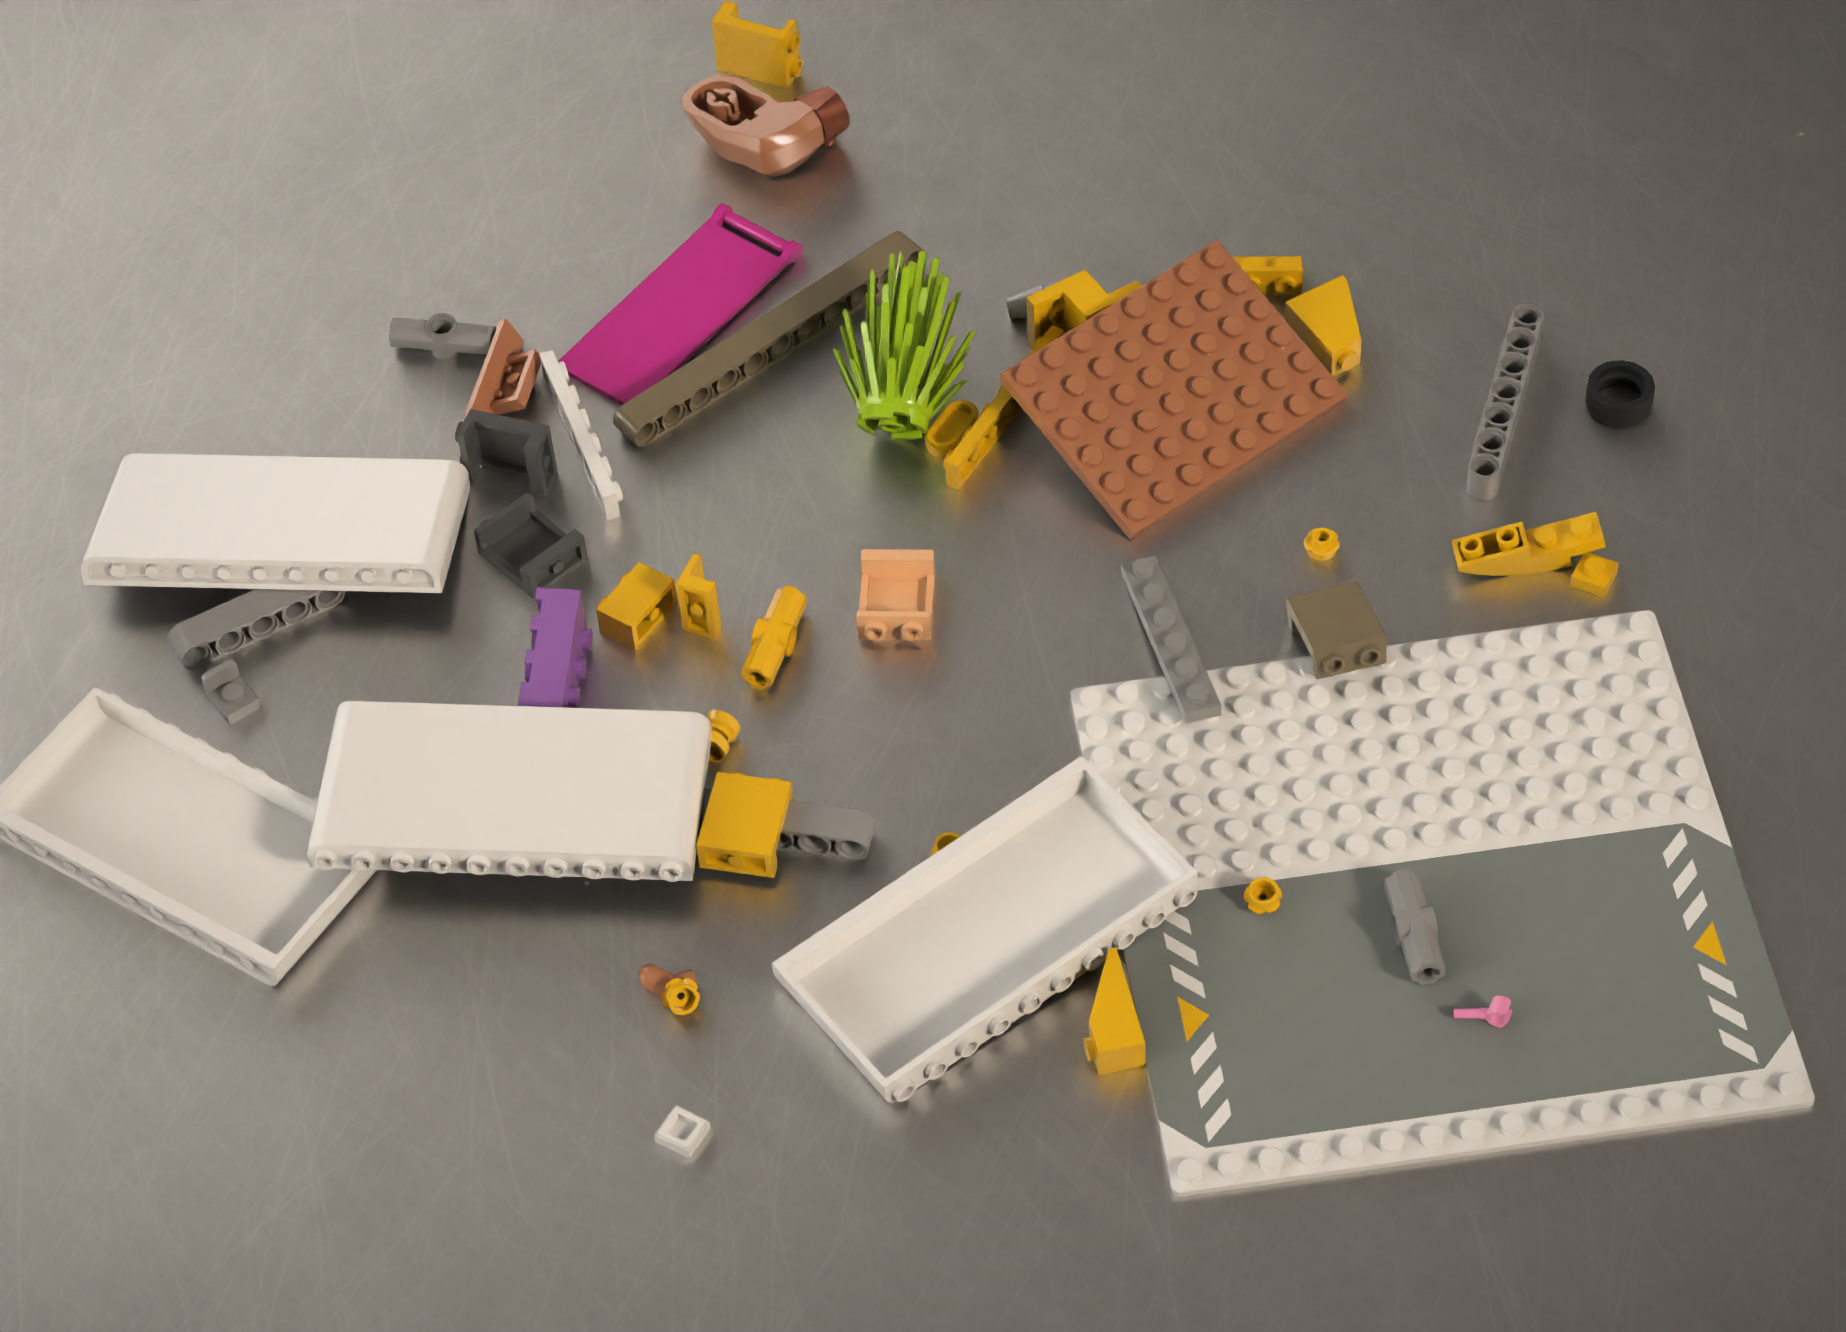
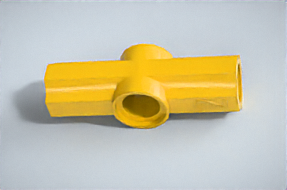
M785 585L783 588L777 589L765 617L758 618L755 623L751 639L752 647L741 670L742 680L746 681L752 688L764 690L765 687L772 686L784 656L789 657L793 652L797 637V626L807 605L806 595L802 594L796 587Z

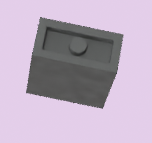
M470 409L464 421L459 422L456 428L455 440L459 443L460 463L466 467L469 481L474 482L480 469L529 478L532 496L546 498L558 474L549 425Z
M528 492L518 499L511 501L504 509L491 518L484 520L474 530L478 554L533 599L535 598L537 587L550 588L588 560L584 536L576 529H573L568 534L563 532L536 509L534 497Z

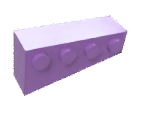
M537 587L535 601L538 604L540 616H532L531 620L532 650L526 651V682H521L518 706L578 708L580 702L578 682L579 679H585L587 668L584 655L585 651H591L593 643L592 629H587L581 590Z

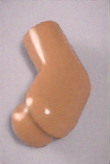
M646 964L639 970L640 984L659 997L666 991V984L674 978H680L681 980L690 978L697 984L692 969L672 975L654 964Z

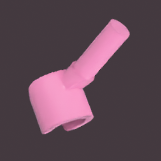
M1495 996L1492 998L1489 1008L1454 1009V1019L1480 1018L1486 1019L1492 1026L1504 1027L1509 1022L1512 1014V1009H1509L1511 1000L1504 996Z

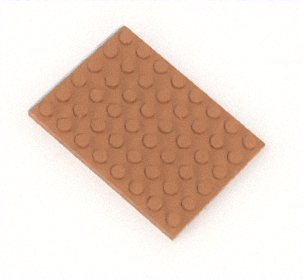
M1218 240L1210 243L1002 372L999 381L1130 541L1344 403L1348 397L1346 391Z

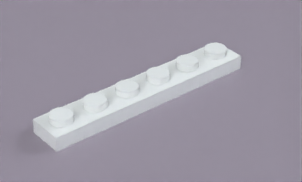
M553 350L539 353L544 381L607 521L620 517L618 502L623 501L621 488L617 480L613 482L610 480V477H612L611 467L607 457H600L599 455L601 446L595 432L589 433L588 431L591 426L585 408L579 410L577 405H580L577 390L574 385L568 386L567 384L569 375L563 361L558 363Z

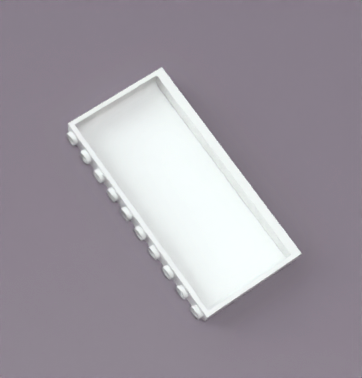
M129 454L123 458L81 564L84 585L442 593L470 492L469 474L463 464L454 460Z
M96 687L0 785V840L271 986L279 983L377 871L310 868L307 850L318 803L317 798L310 799L304 796L288 783L281 784L270 778L263 770L257 767L252 769L239 762L234 755L228 752L221 753L210 747L205 740L199 737L193 738L181 732L176 725L170 722L165 724L154 718L147 710L141 707L135 708L125 703L118 695L114 693L108 694Z
M377 701L343 702L338 706L307 850L310 868L331 870L333 868L357 869L360 871L392 870L403 873L421 871L438 874L448 872L472 873L475 875L506 874L517 877L535 875L553 878H620L632 881L640 879L665 880L668 882L693 881L697 852L696 843L699 837L711 748V723L706 716L691 711Z
M1080 756L772 962L774 976L885 1100L890 1103L903 1102L910 1098L915 1090L930 1079L934 1080L942 1076L953 1063L962 1057L971 1056L978 1049L979 1045L993 1036L1004 1033L1011 1023L1021 1016L1036 1011L1042 1002L1056 992L1065 991L1076 978L1087 971L1097 969L1107 957L1110 948L1117 947V950L1127 948L1137 936L1149 928L1159 926L1166 916L1179 907L1188 906L1197 896L1199 884L1198 871Z

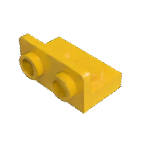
M1233 256V259L1264 295L1302 294V256Z

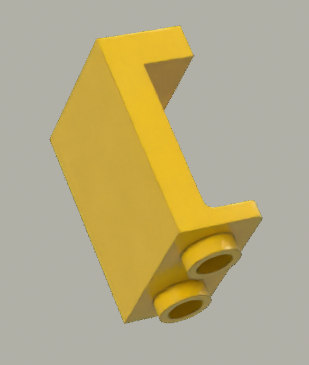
M725 0L711 21L717 70L788 88L793 79L800 75L803 67V60L800 58L799 53L801 36L797 32V21L789 19L783 29H777L739 18L737 3Z
M717 772L696 843L699 867L774 878L778 866L776 850L790 800H794L792 782L783 781L779 778L746 776L742 773Z

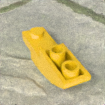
M1597 512L1527 530L1524 529L1523 521L1451 540L1459 572L1490 576H1513L1571 567L1570 557L1606 548Z

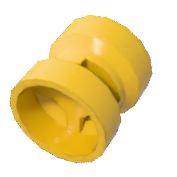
M712 710L706 716L711 723L712 731L709 761L720 763L724 761L730 750L729 743L735 741L741 728L738 721L730 714L720 710Z

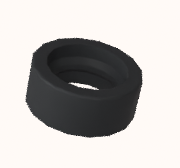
M1624 360L1608 361L1597 366L1590 373L1587 382L1585 402L1588 411L1596 420L1615 427L1633 426L1644 421L1651 413L1655 393L1653 376L1644 367ZM1621 385L1637 391L1640 397L1633 401L1618 402L1603 396L1600 390L1608 386Z

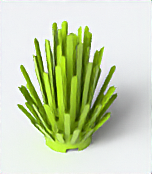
M924 250L918 253L917 267L914 261H910L908 266L903 267L904 256L900 251L897 268H895V254H890L888 279L884 276L881 306L877 307V328L876 273L873 269L870 271V283H867L866 322H861L867 375L861 350L857 346L850 314L845 308L843 309L846 328L841 325L839 327L857 387L840 351L833 349V352L841 370L839 373L859 411L857 426L872 435H875V430L879 429L892 433L891 439H921L923 433L927 434L929 421L969 380L962 379L958 384H953L943 395L965 365L963 361L970 349L967 346L975 335V330L967 334L947 366L945 361L955 343V336L949 338L943 352L942 349L962 291L956 293L955 299L948 304L931 356V350L943 318L941 311L950 278L948 276L943 278V273L937 275L939 258L934 257L930 264L927 280H923L927 253Z

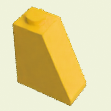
M1344 275L1285 302L1286 322L1332 376L1350 370L1360 363L1361 335L1348 282Z

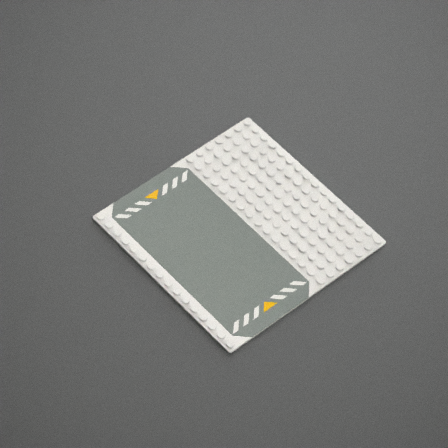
M1644 610L1386 646V663L1321 679H1316L1313 674L1311 656L1206 670L1221 703V716L1186 724L1165 676L1074 688L1071 691L1070 699L1082 757L1198 871L1199 884L1197 896L1193 902L1186 907H1179L1166 916L1159 926L1147 929L1137 936L1130 946L1122 949L1133 1004L1145 1040L1146 1067L1171 1188L1175 1196L1184 1197L1806 1108L1813 1105L1815 1095L1656 615L1653 611ZM1409 869L1412 873H1418L1427 907L1432 906L1435 912L1438 926V944L1445 963V976L1439 978L1433 984L1420 985L1416 981H1411L1402 947H1397L1394 940L1391 923L1392 911L1384 886L1385 878L1390 877L1398 870ZM1260 877L1270 878L1281 889V905L1275 912L1257 914L1248 908V903L1244 901V891L1254 879ZM1260 896L1259 898L1261 900H1265L1267 897ZM1495 996H1504L1511 1000L1509 1009H1512V1014L1509 1022L1504 1027L1492 1026L1486 1019L1480 1018L1454 1019V1009L1489 1008L1492 998Z

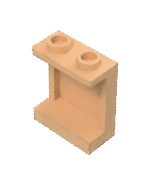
M861 549L862 578L859 611H857L856 616L858 640H932L936 576L934 550Z

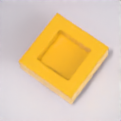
M1589 552L1584 553L1571 575L1570 586L1605 597L1618 573L1619 563Z

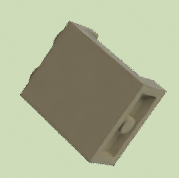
M1357 581L1286 597L1288 627L1292 634L1300 633L1312 657L1313 674L1316 679L1386 663V634Z

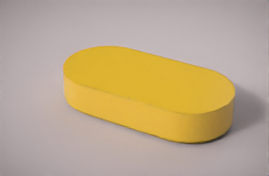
M957 400L945 407L928 428L927 434H925L926 448L929 453L937 457H945L951 449L954 450L962 440L965 430L969 426L972 427L979 418V411L975 404L966 400Z

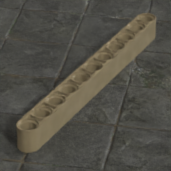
M901 231L891 233L624 403L613 417L614 426L635 445L644 447L844 319V308L849 314H852L866 305L867 283H870L871 269L876 273V298L882 294L884 276L888 279L889 256L891 253L895 254V268H897L900 251L904 256L903 267L908 266L910 261H914L917 267L918 253L923 249Z

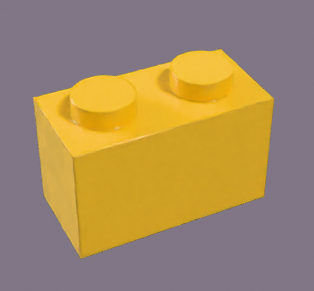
M638 562L630 572L622 576L618 586L609 596H605L599 602L596 614L600 633L636 650L678 603L675 579Z

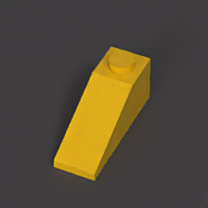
M1117 947L1108 950L1089 1018V1037L1083 1038L1088 1062L1095 1060L1099 1075L1146 1066L1145 1040Z

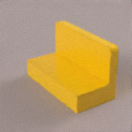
M693 553L676 582L683 631L716 640L722 630L716 582L704 579L702 557L699 554Z

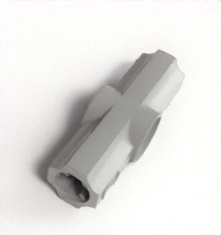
M446 313L433 315L428 320L396 317L392 318L390 324L389 342L391 347L430 350L432 355L439 359H449L458 353L487 355L496 326L456 323L455 318Z
M1409 869L1395 871L1390 877L1385 878L1384 886L1392 911L1391 923L1397 947H1402L1411 981H1416L1420 985L1433 984L1436 980L1445 976V963L1438 944V926L1435 912L1432 906L1427 907L1418 873H1412Z

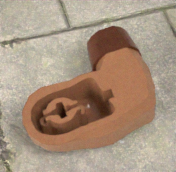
M724 75L710 77L697 82L686 90L681 99L683 109L691 125L723 159L743 164L768 177L790 173L803 164L817 149L833 145L836 142V137L844 132L850 124L848 110L837 92L827 86L798 96L792 102L777 103L769 95L756 90L743 78Z

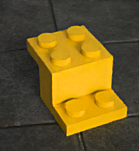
M1082 270L1043 290L1035 292L1026 297L1028 347L1033 350L1037 338L1044 336L1051 325L1063 329L1065 334L1142 285L1136 280L1107 294L1086 270Z

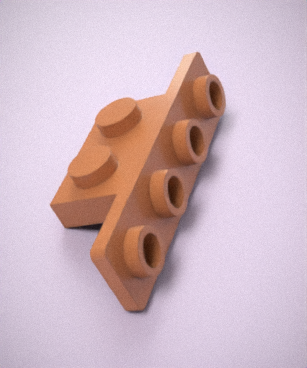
M507 319L500 320L463 419L466 418L470 409L501 415L517 412L526 407L541 365L540 357L536 349L520 353L524 341Z

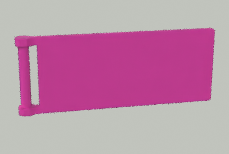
M721 203L715 208L709 220L561 357L558 363L562 361L565 363L568 375L573 379L623 405L681 368L787 265L795 263L802 256L803 245L794 240L789 242L733 213L731 207ZM728 224L782 254L777 257L720 226Z

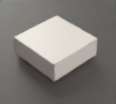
M675 1105L654 1134L655 1143L690 1159L710 1131V1122Z

